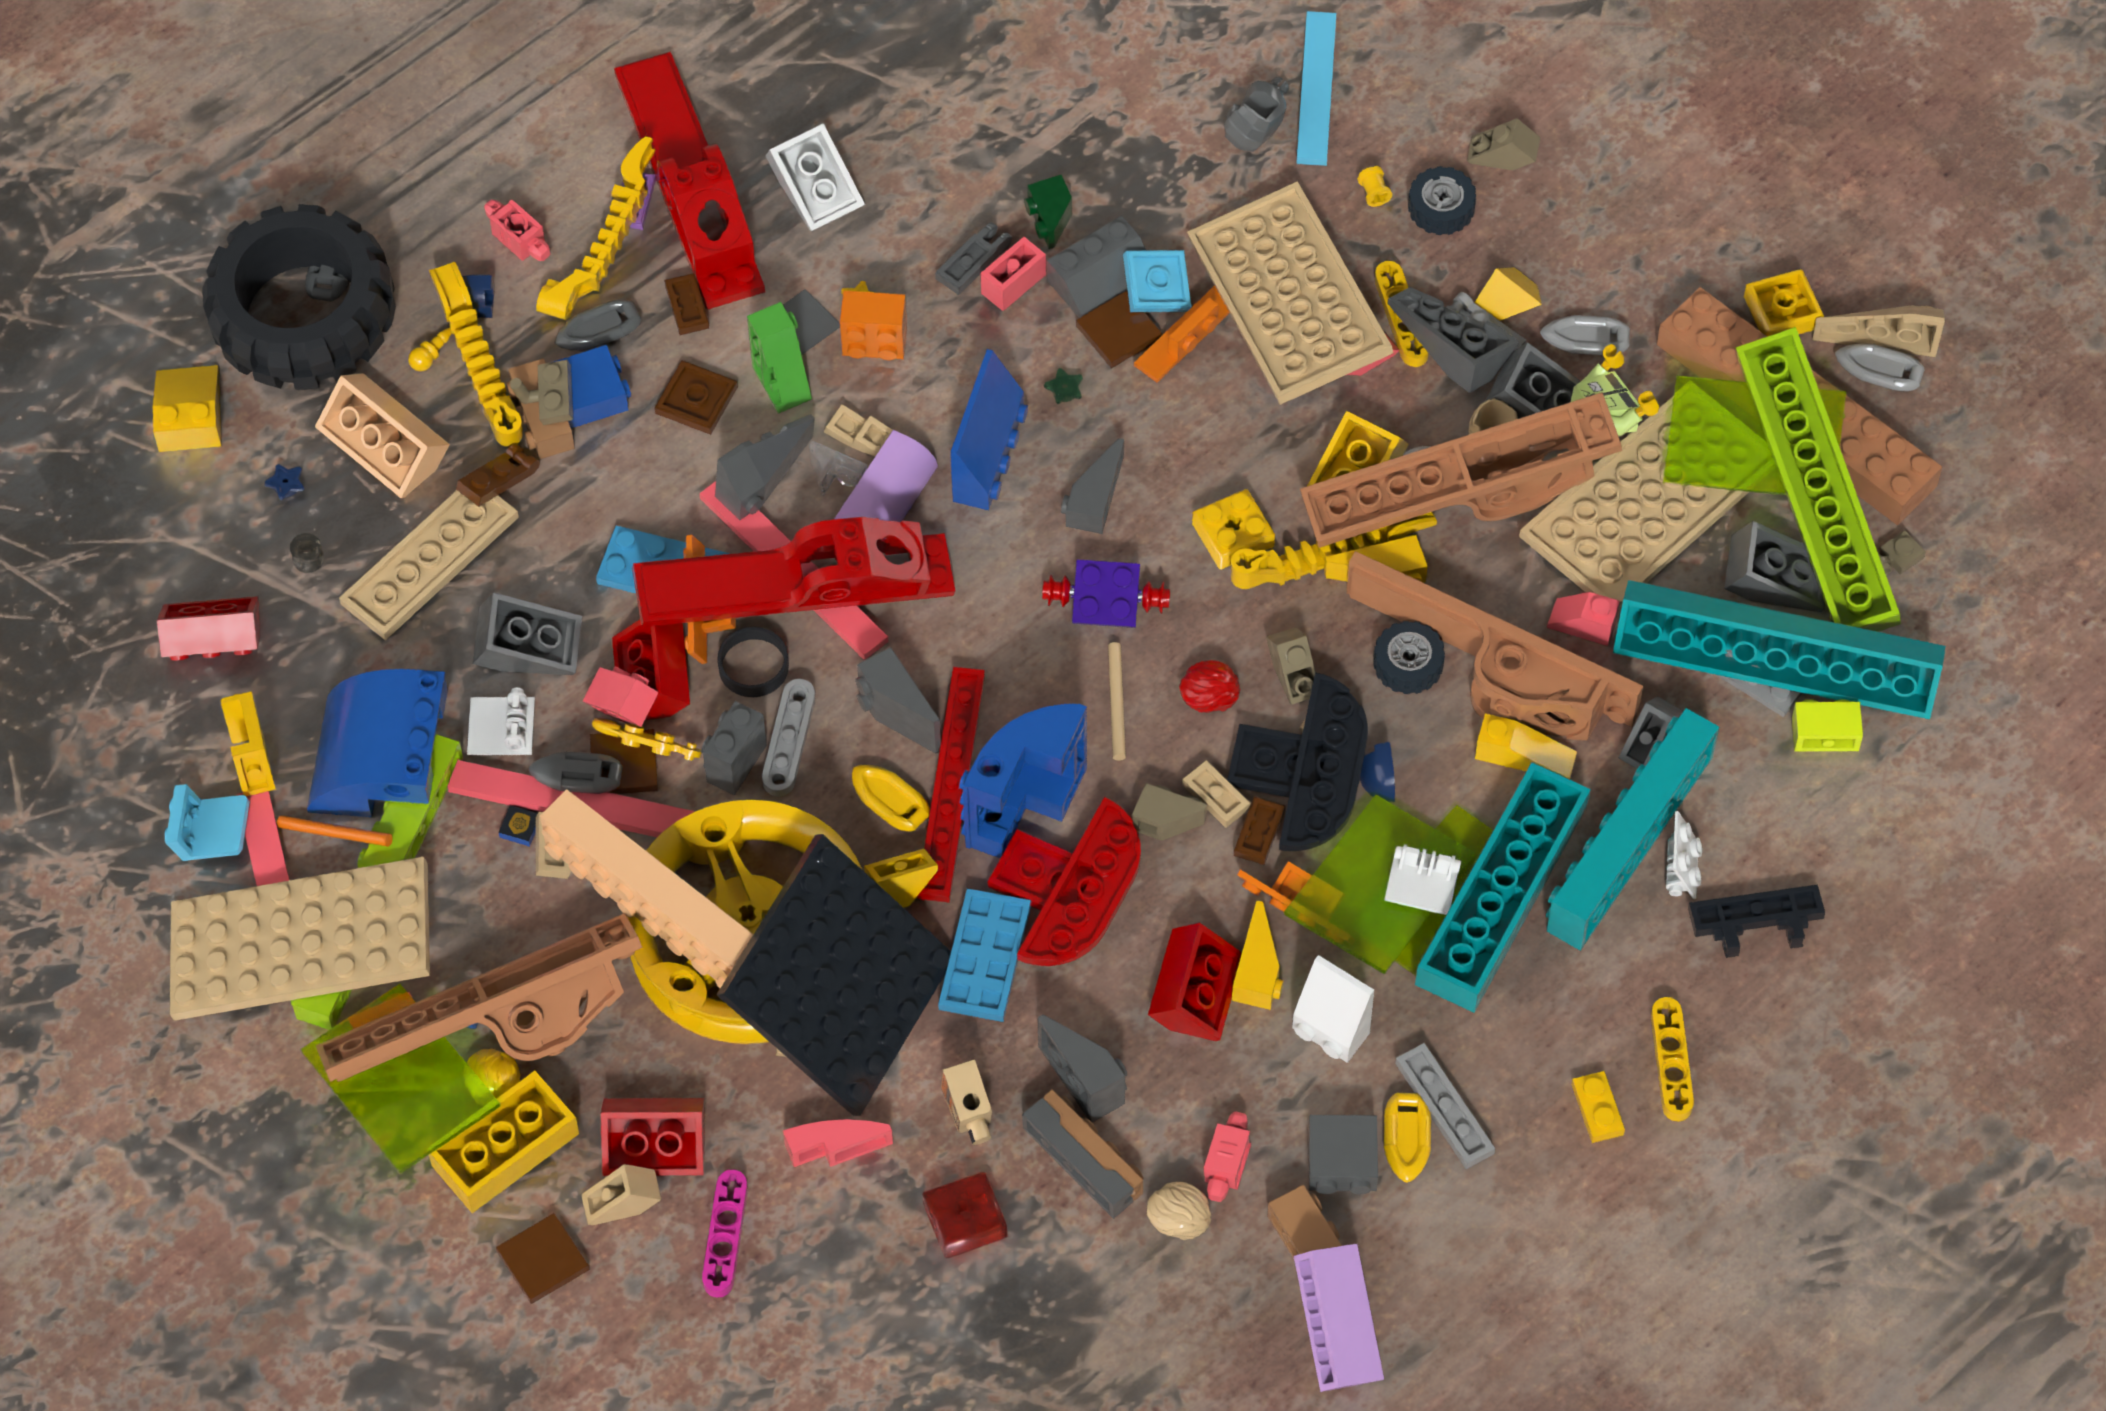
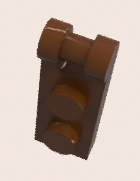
M517 443L509 446L505 453L459 479L456 490L479 507L534 474L539 468L540 461L532 455L527 456L524 453V449Z

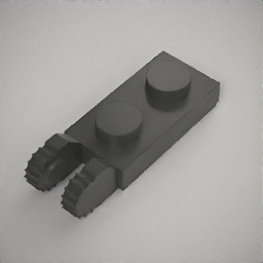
M992 222L989 223L978 234L975 233L936 271L935 279L957 295H960L982 271L1007 249L1012 241V236L1005 232L990 244L989 241L995 236L998 227Z

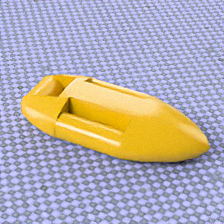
M857 765L853 767L852 782L859 798L892 827L901 831H915L929 817L930 808L927 801L896 773L875 765ZM915 809L916 811L908 819H906V817Z
M1395 1093L1388 1100L1384 1111V1152L1392 1171L1399 1179L1406 1183L1414 1180L1422 1172L1431 1152V1113L1418 1093ZM1398 1106L1417 1107V1112L1398 1111Z

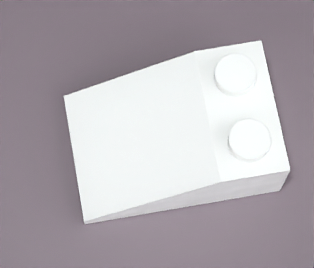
M824 124L770 149L766 154V158L780 185L811 232L865 205Z
M1318 955L1314 960L1294 1011L1292 1028L1303 1040H1312L1320 1045L1330 1057L1334 1059L1340 1058L1348 1063L1370 1034L1374 989Z

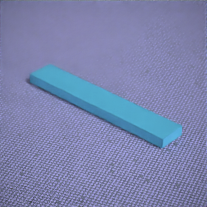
M1307 11L1297 164L1327 166L1337 13Z

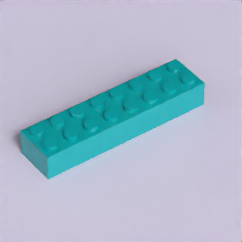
M1685 708L1679 718L1676 716L1672 718L1665 731L1667 736L1663 742L1660 740L1656 741L1650 751L1649 757L1651 759L1647 765L1641 764L1636 770L1632 779L1634 784L1630 789L1624 788L1616 801L1618 806L1613 814L1608 812L1604 816L1599 826L1601 831L1596 838L1591 836L1582 850L1584 856L1580 862L1573 861L1565 875L1567 880L1562 887L1557 885L1552 891L1548 900L1551 906L1546 913V918L1549 919L1548 933L1574 948L1582 950L1667 826L1675 811L1678 810L1712 760L1719 726Z
M1531 762L1418 965L1415 980L1416 986L1475 1013L1587 808L1591 789Z

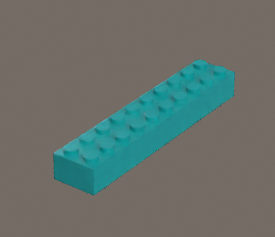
M1628 580L1613 653L1834 700L1845 699L1850 702H1860V705L1930 719L1943 668L1946 646ZM1726 650H1732L1733 657H1726Z

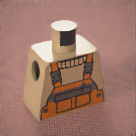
M975 1059L943 1069L941 1089L957 1131L959 1133L968 1131L973 1145L989 1141L991 1135L987 1124L991 1122L992 1110Z

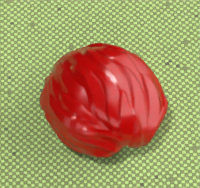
M1205 660L1192 665L1187 669L1186 675L1182 677L1179 684L1184 702L1192 709L1204 713L1226 711L1237 702L1241 691L1238 678L1228 665L1217 660Z

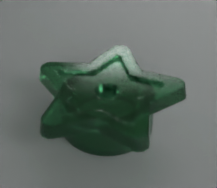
M1059 368L1056 378L1045 382L1044 388L1053 392L1057 404L1069 402L1074 398L1081 399L1082 395L1078 386L1082 382L1083 377L1080 374L1068 375L1062 368Z

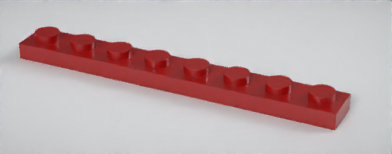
M953 667L924 849L938 865V871L918 894L917 899L950 903L963 821L961 820V813L964 805L960 804L963 790L959 789V784L964 771L971 770L985 681V670Z

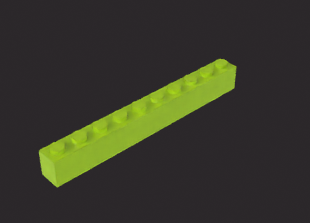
M435 735L431 758L434 776L429 804L385 801L384 814L380 821L375 822L372 831L391 834L393 838L392 844L389 847L369 844L367 849L363 848L358 857V868L416 857L448 790V783L457 760L462 761L463 754L459 741ZM352 990L291 1000L296 1019L333 1031Z

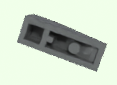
M1118 438L1073 484L1070 496H1064L1061 513L1066 514V527L1103 534L1124 459V439Z

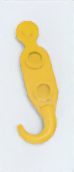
M595 718L592 721V727L595 730L613 737H621V743L627 746L640 747V744L652 747L651 751L653 753L670 756L671 751L685 755L684 759L693 761L694 757H701L702 752L701 749L696 748L697 744L690 742L687 745L674 742L675 736L668 733L656 732L655 735L644 733V727L626 723L625 728H622L617 722L603 718Z

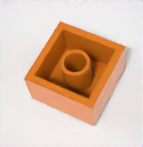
M843 291L840 316L842 356H850L857 359L871 357L883 360H904L907 336L905 294Z

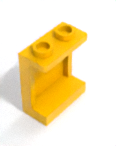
M252 691L222 698L220 702L231 742L236 744L249 740V743L230 747L243 795L247 797L276 790Z

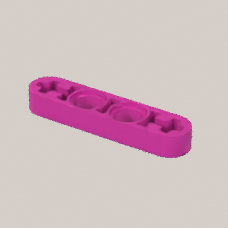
M737 1170L723 1172L718 1177L702 1273L703 1287L706 1293L716 1298L724 1297L731 1292L736 1273L748 1194L747 1180L744 1174ZM731 1181L737 1182V1187L734 1189L733 1194L734 1202L728 1200L727 1186L730 1185ZM724 1211H733L737 1215L736 1221L730 1225L721 1224L718 1221V1217ZM719 1242H728L732 1246V1251L726 1256H718L714 1253L713 1248ZM716 1265L722 1266L724 1281H721L719 1286H713V1279L716 1278L717 1274Z

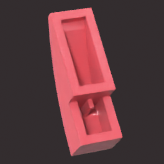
M851 1119L826 1120L783 1130L785 1147L794 1167L826 1156L830 1167L893 1144L890 1125L874 1121Z

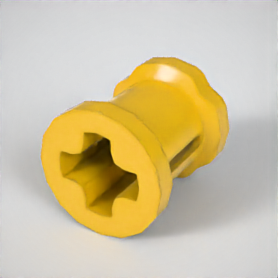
M1379 166L1368 167L1362 170L1357 178L1358 183L1365 189L1367 194L1366 202L1371 207H1378L1387 203L1393 195L1391 189L1386 187L1383 180L1384 172Z

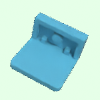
M187 784L175 785L173 799L170 800L169 804L170 817L168 827L165 830V843L182 861L240 854L243 849L250 804L249 799L245 795L201 800Z

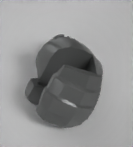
M1275 77L1271 83L1264 81L1252 83L1248 87L1242 104H1234L1230 108L1226 116L1227 120L1224 123L1225 137L1236 148L1254 152L1276 132L1286 112V102L1283 95L1289 90V85L1286 81L1280 87L1277 86L1283 78Z

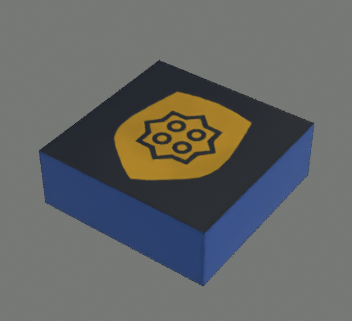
M510 805L498 832L499 838L530 847L536 833V816L538 813Z

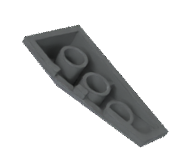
M1409 287L1388 298V305L1445 374L1469 393L1492 381L1518 346L1519 341L1497 324L1488 320L1485 324L1470 318L1471 313L1462 309L1457 313L1444 307L1442 300Z
M811 414L784 425L776 435L769 431L762 434V441L753 444L748 440L717 460L715 497L739 520L749 514L758 512L812 439L815 418Z

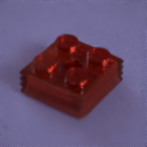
M979 1172L922 1193L924 1208L945 1258H951L1007 1238V1224L985 1172ZM960 1212H970V1218L965 1219L963 1215H960Z

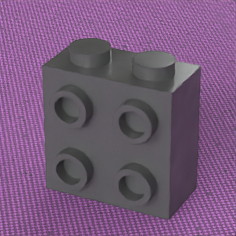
M735 701L729 711L725 710L721 714L717 730L713 736L709 735L705 739L701 749L707 783L733 795H736L767 746L763 714Z
M1310 1115L1308 1127L1309 1190H1317L1321 1194H1332L1336 1191L1367 1194L1370 1191H1377V1115Z

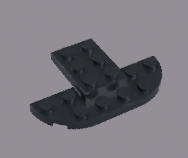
M1315 672L1302 735L1239 723L1227 781L1234 788L1289 797L1279 850L1303 851L1320 846L1335 837L1350 819L1356 801L1368 740L1367 717L1362 705H1359L1350 693V689L1332 677Z

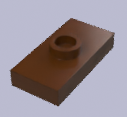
M692 273L664 280L679 335L709 329V321L695 274Z
M1254 796L1234 849L1235 857L1265 865L1285 812V805Z

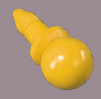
M450 328L440 331L437 337L435 336L430 342L423 341L420 347L414 348L409 353L408 362L412 369L422 372L431 367L433 360L439 357L438 350L448 342L452 334Z

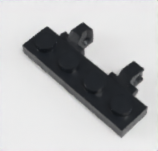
M1818 884L1689 902L1688 906L1695 937L1713 935L1714 941L1722 940V947L1726 958L1739 956L1740 942L1738 936L1743 935L1744 930L1771 926H1777L1778 930L1786 929V937L1790 949L1803 947V939H1805L1803 929L1808 928V921L1824 919L1825 916Z

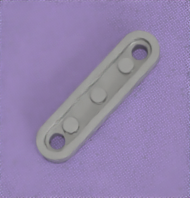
M794 679L788 682L783 689L762 773L763 787L772 796L780 797L787 795L795 786L815 704V689L809 681L804 679ZM796 697L805 698L803 701L794 700ZM776 780L784 781V783L780 785L774 784Z

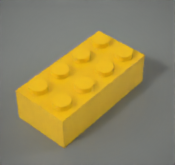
M533 1071L427 1149L434 1170L469 1211L474 1213L579 1135V1129L575 1115L540 1075Z

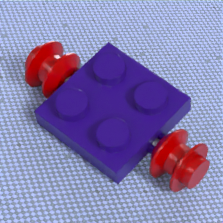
M1077 560L1075 585H1072V589L1071 582L1067 576H1064L1060 582L1054 581L1053 576L1050 574L1049 581H1043L1042 599L1048 600V606L1051 605L1053 600H1059L1062 607H1065L1071 595V598H1074L1072 624L1136 628L1138 603H1141L1142 600V607L1146 613L1149 612L1151 607H1158L1162 614L1163 608H1169L1170 589H1164L1165 582L1161 584L1160 588H1153L1151 582L1148 581L1143 587L1142 593V590H1139L1140 564Z

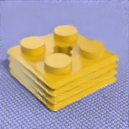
M1802 269L1746 284L1744 299L1759 331L1767 337L1794 327L1797 328L1798 334L1813 331L1816 318L1824 317Z
M1248 489L1241 490L1192 512V525L1219 569L1231 566L1232 555L1240 549L1247 548L1258 551L1268 550L1275 546V533Z

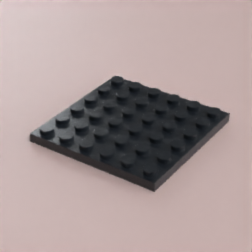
M817 834L812 839L716 995L850 1114L861 1116L946 974L951 951L824 834Z

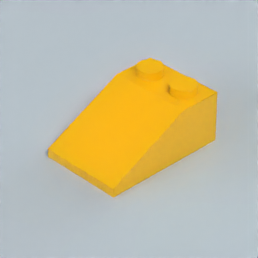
M218 365L156 371L153 397V433L159 452L221 447Z
M1346 411L1307 486L1401 457L1409 444L1402 438Z

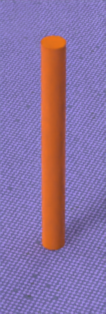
M282 815L277 819V827L281 829L387 847L392 844L393 840L392 835L389 833Z

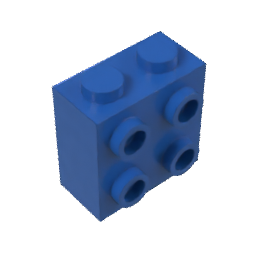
M607 345L556 360H568L571 364L573 420L568 421L570 428L629 411L627 398L631 397L630 388L626 379L620 380L618 373H621L622 370L617 355L611 356Z

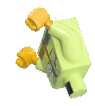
M1610 344L1603 350L1605 361L1601 365L1598 363L1580 383L1574 386L1571 402L1602 392L1617 434L1621 436L1625 433L1637 432L1638 424L1643 420L1642 416L1644 414L1647 416L1656 415L1659 411V405L1651 391H1645L1640 394L1637 401L1616 372H1608L1610 368L1616 369L1624 364L1622 352L1619 351L1617 353L1615 345Z

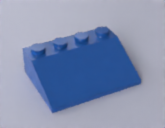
M989 349L986 350L951 449L953 502L988 511L992 500H998L1002 486V482L999 481L1001 474H1007L1011 460V457L1008 456L1010 448H1016L1019 439V430H1017L1019 422L1024 423L1028 413V405L1024 404V391L994 351Z

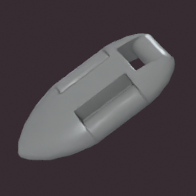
M1572 315L1551 321L1540 331L1541 336L1548 343L1573 354L1603 355L1604 348L1610 344L1615 345L1618 353L1619 351H1626L1630 346L1629 326L1611 317ZM1610 334H1617L1616 342H1610Z
M1852 344L1842 347L1835 352L1836 359L1841 366L1856 378L1896 391H1912L1920 386L1925 371L1924 366L1913 356L1876 344ZM1904 370L1911 372L1909 379L1902 378Z

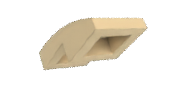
M841 404L826 426L824 433L856 450L876 456L893 430L874 417L869 416L866 420Z

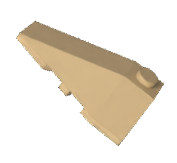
M1911 305L1816 318L1812 340L1844 345L1876 344L1903 353L1936 357L1945 316L1943 309Z

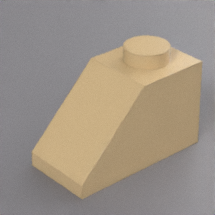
M626 1164L581 1194L588 1225H597L640 1215L661 1200L655 1170Z

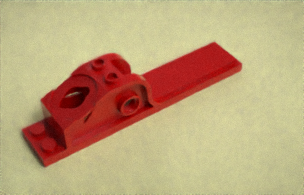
M671 51L614 68L617 83L640 140L645 136L653 139L651 146L652 149H655V152L649 164L653 174H655L658 187L692 273L695 274L698 288L707 310L765 293V285L755 263L753 240L746 224L732 177L717 144L708 146ZM710 200L716 201L717 209L726 229L721 233L720 239L716 241L710 240L698 224L699 213Z
M870 517L825 520L807 525L796 532L790 543L772 550L633 563L632 566L642 627L954 596L956 592L945 533L922 535L920 522H896ZM883 553L885 555L908 553L909 562L905 561L900 565L893 564L885 558ZM835 558L837 561V565L817 569L803 578L802 563Z

